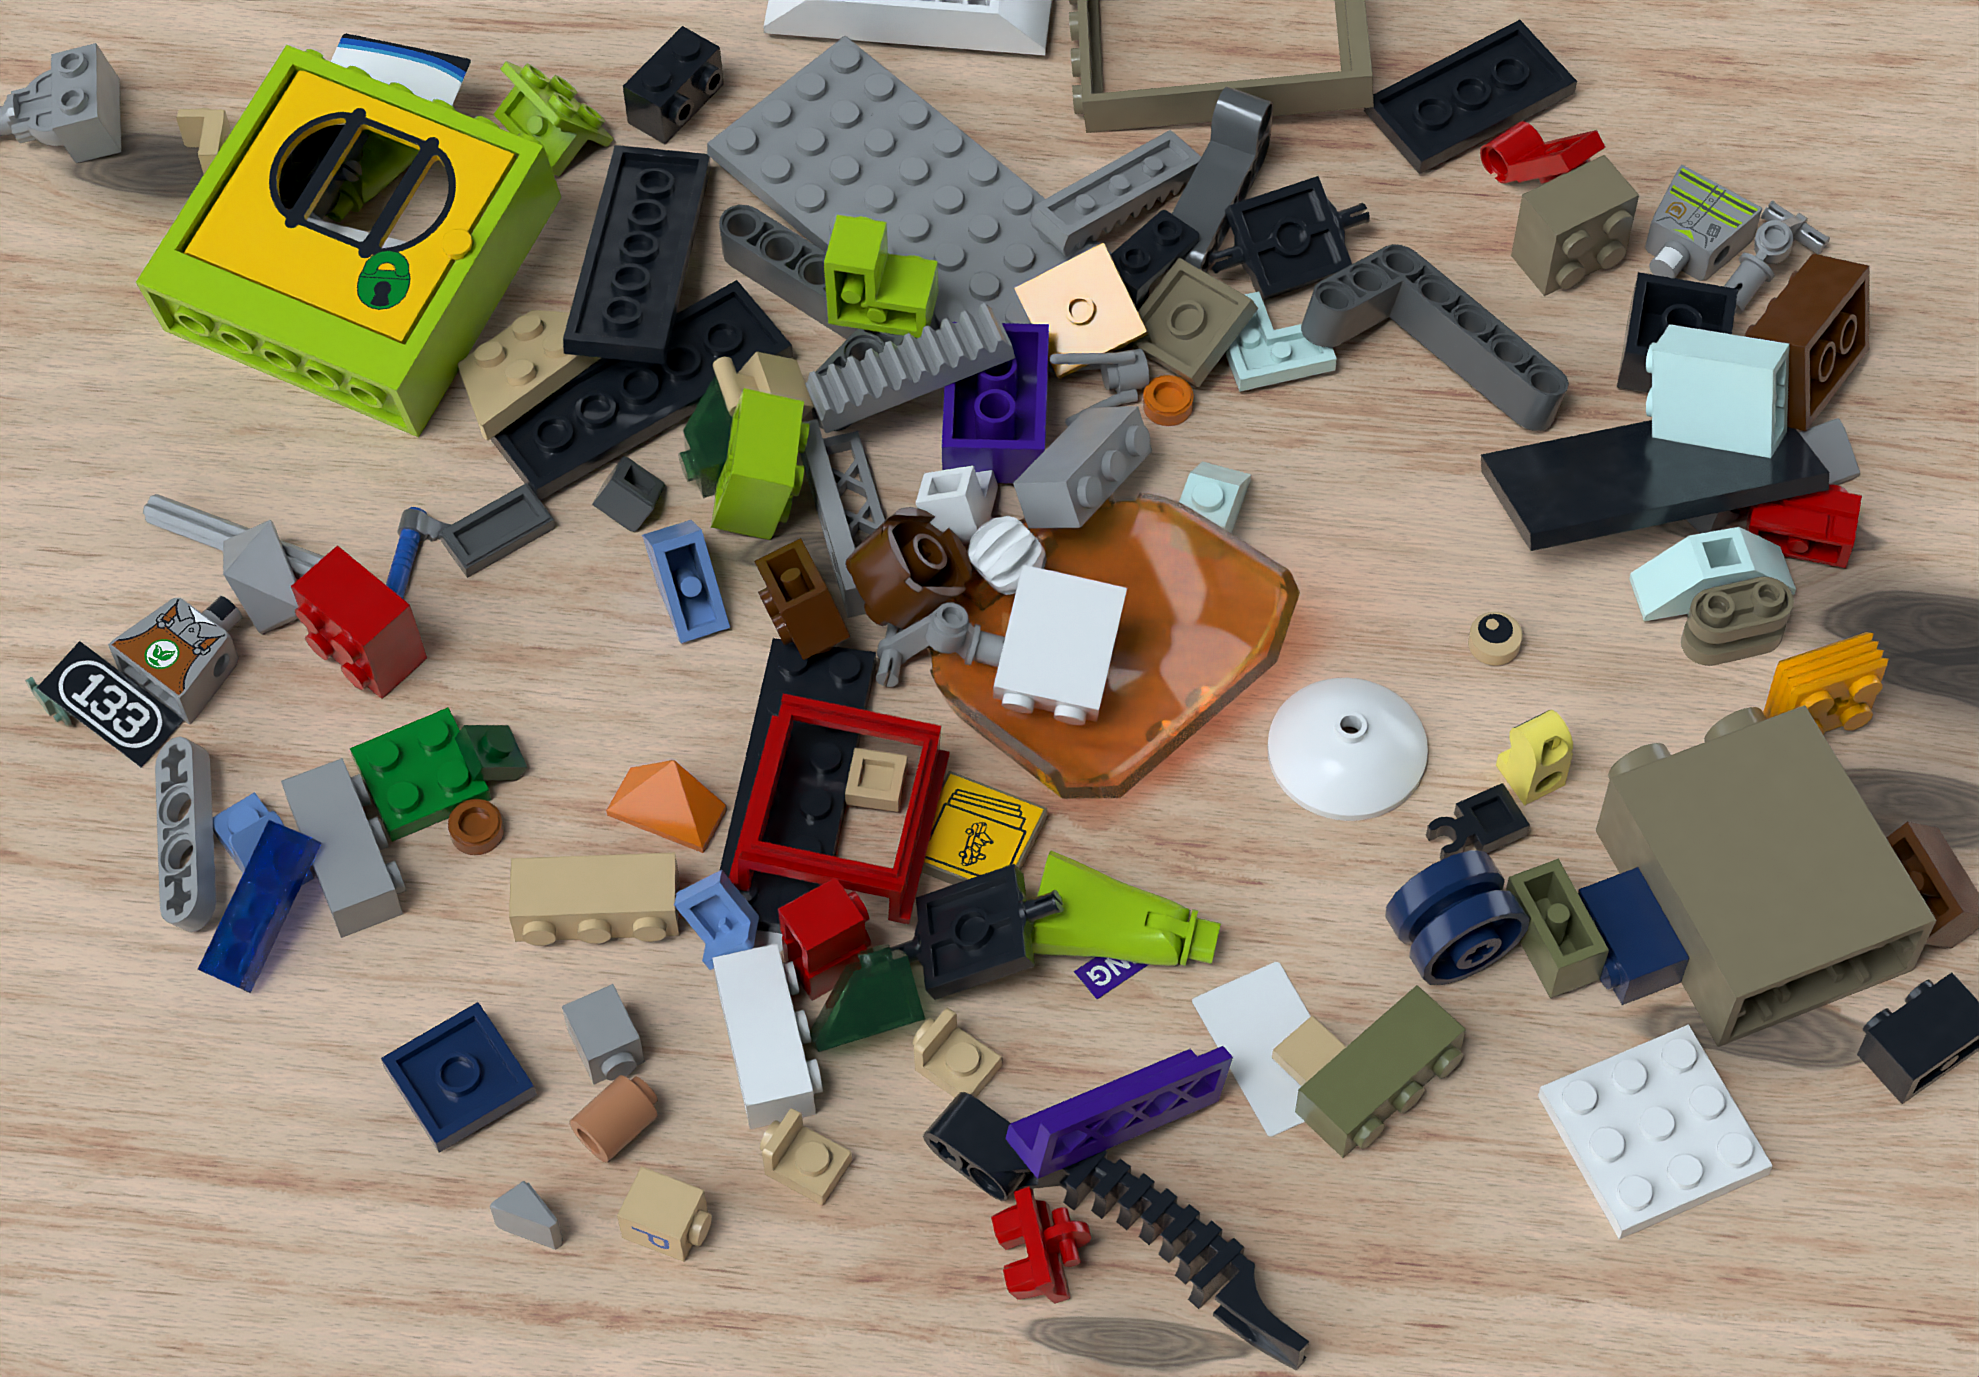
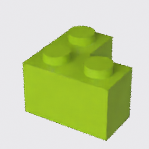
M837 215L824 260L828 324L903 336L910 333L916 338L921 337L923 327H930L939 292L938 261L924 259L915 255L889 254L887 222L876 221L863 216Z
M746 388L743 389L733 414L727 460L716 485L711 528L771 540L778 522H787L792 498L799 495L804 476V466L796 464L798 453H804L809 435V423L802 422L804 401Z

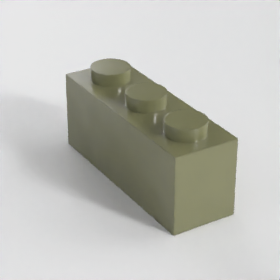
M1416 985L1298 1089L1295 1113L1342 1158L1357 1145L1361 1149H1365L1382 1133L1385 1128L1383 1122L1396 1110L1401 1114L1406 1113L1419 1101L1425 1090L1423 1086L1435 1075L1443 1079L1458 1066L1464 1055L1461 1052L1466 1029L1424 990Z

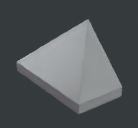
M268 520L223 541V575L258 632L263 635L298 619L295 613L298 604L291 588L296 579L274 523Z

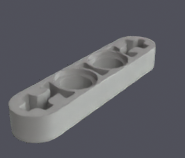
M176 737L162 747L155 765L161 916L166 922L185 931L195 932L206 926L212 918L216 905L210 758L205 748L187 738ZM191 799L188 813L182 820L178 821L181 807L187 800ZM193 846L190 860L180 869L179 864L183 853L188 847Z

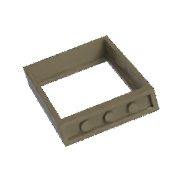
M1069 0L1070 5L1077 4L1078 11L1069 12L1071 41L1079 40V48H1071L1073 77H1081V85H1072L1074 113L1084 114L1086 133L1212 122L1217 100L1226 86L1272 101V116L1374 107L1373 75L1365 0H1334L1341 71L1103 93L1099 0Z

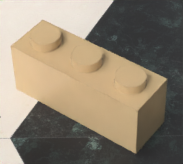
M671 852L511 858L509 919L515 942H526L536 946L549 945L555 942V940H581L586 943L598 944L604 943L610 938H636L641 941L653 942L661 940L665 936H679V911L674 906L676 893L680 891V877L676 854Z

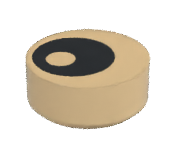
M1502 612L1484 613L1478 616L1471 625L1468 637L1470 652L1477 660L1488 665L1498 666L1507 664L1519 653L1522 642V629L1519 623L1508 614Z

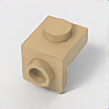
M209 108L179 109L176 119L184 145L186 147H199L198 157L205 174L231 133L226 111Z

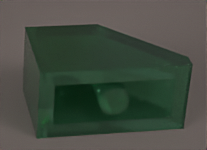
M716 376L683 429L686 451L678 453L680 465L687 482L696 480L703 498L715 495L716 485L727 460L733 419L728 412Z
M889 944L875 946L857 954L859 961L845 966L810 1030L811 1045L818 1052L925 1020L909 959L904 952L899 949L891 951Z

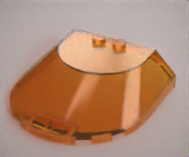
M1143 492L1139 493L1136 501H1115L1111 494L1081 528H1028L1025 518L1019 520L1043 546L1047 558L1044 569L1127 588L1097 722L1086 720L1084 725H1073L1056 720L1054 718L1055 712L1033 708L1032 713H1020L1006 709L1001 705L1002 700L993 698V688L998 667L972 661L970 666L965 665V660L956 652L941 653L934 650L930 645L926 647L932 660L931 675L952 711L967 725L1062 799L1121 798L1278 661L1300 595L1292 573L1281 564L1186 505L1164 496ZM971 564L972 573L971 578L965 582L966 589L952 603L958 604L966 610L969 623L973 627L974 624L981 625L980 631L1005 637L1015 594L1006 595L997 592Z

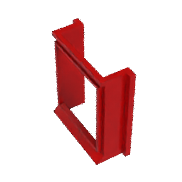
M783 693L779 715H772L729 875L731 882L738 890L749 892L754 870L818 884H824L836 877L844 889L889 898L888 921L909 925L950 757V751L940 750L942 726ZM793 720L923 746L893 868L762 842L790 739Z

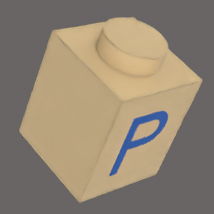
M641 1166L617 1214V1219L623 1239L685 1262L692 1245L700 1246L705 1240L711 1225L712 1214L708 1213L703 1189Z

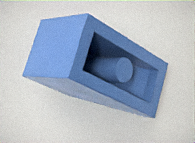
M688 520L643 534V540L656 584L679 642L684 643L730 628L702 529L692 520Z

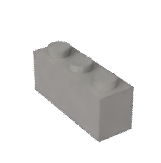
M1138 406L1086 408L1013 483L1028 528H1081L1152 452L1150 434L1144 426Z
M343 758L282 780L281 783L340 937L348 936L403 915L397 894L405 892L406 888L396 862L392 861L385 864L380 850L389 846L378 817L367 820L362 808L370 805L371 801L361 775L358 774L350 777Z

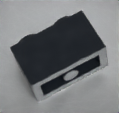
M1952 972L1935 984L1930 979L1922 982L1905 998L1906 1004L1893 1013L1888 1008L1880 1011L1863 1027L1866 1035L1857 1055L1901 1104L1979 1051V1001Z

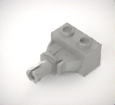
M97 43L51 54V70L37 76L26 88L11 91V94L7 95L4 105L0 106V136L13 134L19 143L38 140L46 145H63L75 163L121 152L120 78Z

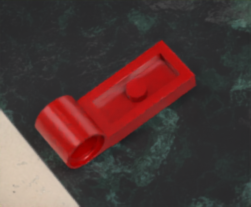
M1521 121L1482 146L1480 158L1485 170L1490 174L1495 172L1498 175L1495 179L1500 183L1518 181L1519 183L1538 178L1540 184H1543L1590 162V158L1606 146L1597 130L1544 142L1538 131L1531 124Z

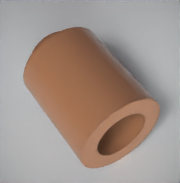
M619 1075L569 1121V1124L582 1144L599 1160L608 1163L658 1117L657 1111L653 1106L658 1102V1098L649 1085L641 1078L635 1076L630 1080L623 1075Z

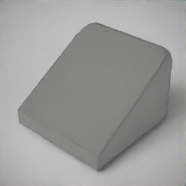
M1839 418L1809 428L1807 431L1799 432L1830 472L1829 484L1838 485L1859 477L1860 470L1845 427Z
M522 1181L491 1203L490 1209L495 1225L498 1228L555 1250L563 1245L558 1220L529 1182Z

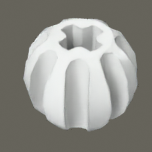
M1010 516L993 518L980 526L971 538L968 548L969 560L974 568L997 592L1006 595L1016 593L1023 564L1044 569L1047 560L1045 550L1036 537L1023 523Z

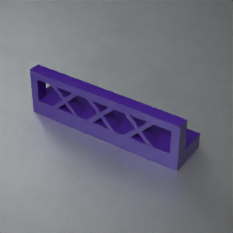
M1224 1046L1199 1056L1190 1048L1010 1123L1005 1139L1035 1177L1039 1179L1219 1102L1233 1056Z

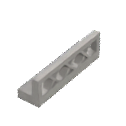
M817 419L807 421L805 423H809L808 440L804 453H800L818 518L847 618L866 614L864 609L865 601L857 591L845 563L848 556L855 550L852 539L858 530L870 535L885 519L858 431L823 439ZM851 450L854 461L845 474L831 467L828 455ZM857 474H859L860 481L854 479ZM846 489L866 498L865 504L857 515L844 509L840 497ZM869 515H871L873 522L866 520Z

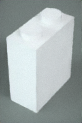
M1023 564L994 682L993 698L1002 700L1001 705L1004 708L1015 712L1032 713L1033 708L1055 712L1054 718L1068 724L1084 725L1086 720L1097 722L1127 588Z

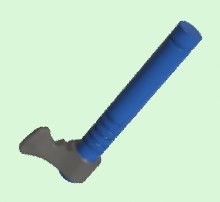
M410 507L402 512L397 530L400 537L386 581V585L402 599L405 595L419 542L426 539L431 542L437 539L440 540L439 531L452 525L435 520L428 516L426 511L418 507Z

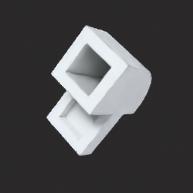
M974 466L924 473L916 506L935 516L930 522L933 526L942 532L950 528L964 546L970 545L971 538L980 526L992 520L991 512L998 489L993 470L975 472Z

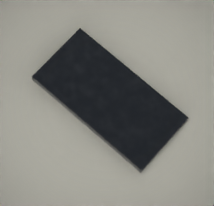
M1652 420L1481 454L1482 474L1530 551L1829 490L1830 472L1799 432L1787 427V433L1771 458L1652 438Z

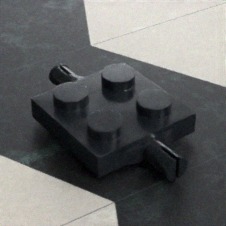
M344 125L328 126L310 134L290 153L282 167L279 178V193L282 204L287 210L294 207ZM362 131L309 218L323 220L324 216L328 215L337 205L340 198L339 189L343 182H356L360 179L356 175L362 176V167L360 165L363 157L362 148L369 137L365 132Z
M1319 176L1229 205L1225 209V213L1234 234V246L1210 253L1209 262L1210 265L1215 263L1212 266L1215 274L1242 265L1243 269L1250 276L1255 292L1259 291L1262 300H1266L1322 281L1352 265L1345 246V230L1363 223H1369V211L1363 213L1367 209L1364 203L1337 211L1335 206L1327 199Z
M1011 864L916 897L918 922L913 940L885 948V960L891 970L919 961L923 966L925 990L934 1000L1034 967L1035 962L1031 938L1034 921L1056 913H1062L1064 908L1062 907L1061 896L1057 890H1053L1050 893L1028 900L1026 898L1024 874L1015 864Z

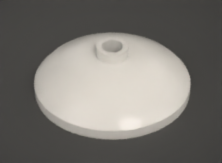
M1332 678L1315 682L1300 689L1283 703L1272 721L1267 750L1270 768L1277 783L1294 802L1306 810L1326 818L1359 821L1384 815L1399 807L1413 794L1421 782L1425 771L1428 745L1425 730L1419 717L1412 707L1399 695L1371 681L1357 678ZM1353 727L1358 729V732L1349 734L1343 731L1342 728Z

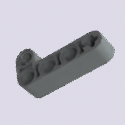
M1227 86L1222 90L1214 109L1210 142L1172 212L1174 216L1199 232V242L1181 259L1207 273L1211 266L1209 254L1218 252L1231 227L1225 209L1231 204L1245 200L1263 165L1271 137L1273 102Z

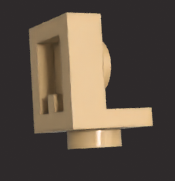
M948 1007L936 1020L932 1018L927 1019L915 1034L912 1042L914 1046L915 1071L954 1098L960 1092H966L976 1098L1002 1067V1057L957 1027V1014Z
M793 1108L788 1111L782 1122L775 1120L770 1124L760 1143L765 1175L822 1206L852 1162V1152L803 1126L802 1113Z

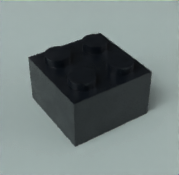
M1638 272L1629 308L1617 388L1649 393L1652 387V373L1646 371L1647 353L1650 345L1653 342L1657 343L1669 324L1732 334L1738 289Z

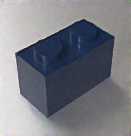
M1639 867L1579 889L1578 895L1609 949L1600 981L1606 989L1613 988L1621 1005L1681 983L1689 956Z

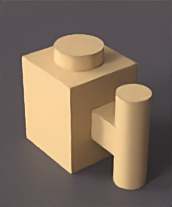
M756 352L738 373H736L733 361L729 357H721L713 363V369L728 412L732 417L744 388L804 401L802 419L814 407L798 362L795 359Z

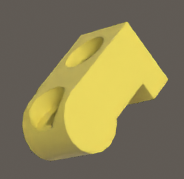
M1548 710L1512 728L1509 735L1511 748L1498 754L1496 767L1525 806L1565 786L1573 756V741L1566 723L1554 710Z

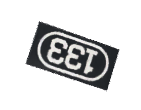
M81 641L72 648L36 687L141 768L184 721Z

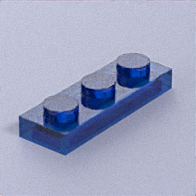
M268 820L197 970L246 992H252L321 846V842Z

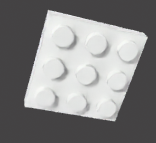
M1689 1024L1543 1085L1538 1093L1542 1105L1618 1239H1622L1768 1176L1773 1166Z

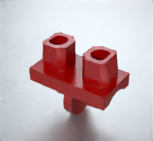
M1030 1186L1015 1191L1016 1205L1010 1206L991 1217L994 1233L999 1245L1008 1250L1026 1244L1028 1253L1027 1258L1004 1265L1003 1273L1007 1290L1017 1300L1045 1295L1054 1304L1068 1300L1070 1295L1063 1265L1065 1267H1072L1080 1263L1078 1248L1085 1246L1092 1238L1089 1225L1082 1221H1071L1068 1208L1066 1207L1054 1209L1050 1213L1049 1204L1046 1201L1036 1200L1033 1189Z

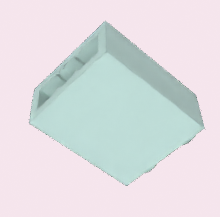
M1669 324L1657 343L1653 342L1650 345L1646 358V371L1652 373V387L1647 396L1646 415L1652 417V438L1767 458L1773 456L1787 433L1788 343Z

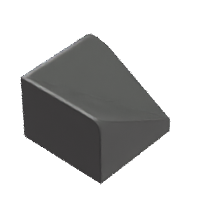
M623 456L602 484L592 505L629 531L635 532L654 509L665 484L633 460Z

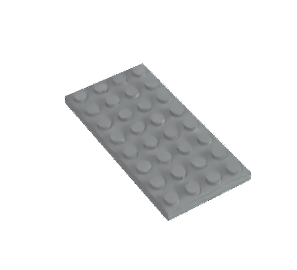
M846 36L838 40L707 143V155L823 251L827 252L837 215L863 216L876 221L887 222L889 254L915 255L924 259L938 261L939 292L930 324L934 331L940 329L943 319L948 318L952 322H959L961 312L963 311L969 312L972 316L977 315L979 307L983 303H986L991 308H995L1001 323L1031 324L1014 288L1100 244L1097 240L1093 241L1088 238L1081 249L1075 245L1071 253L1065 257L1035 230L1029 221L1034 205L1045 198Z

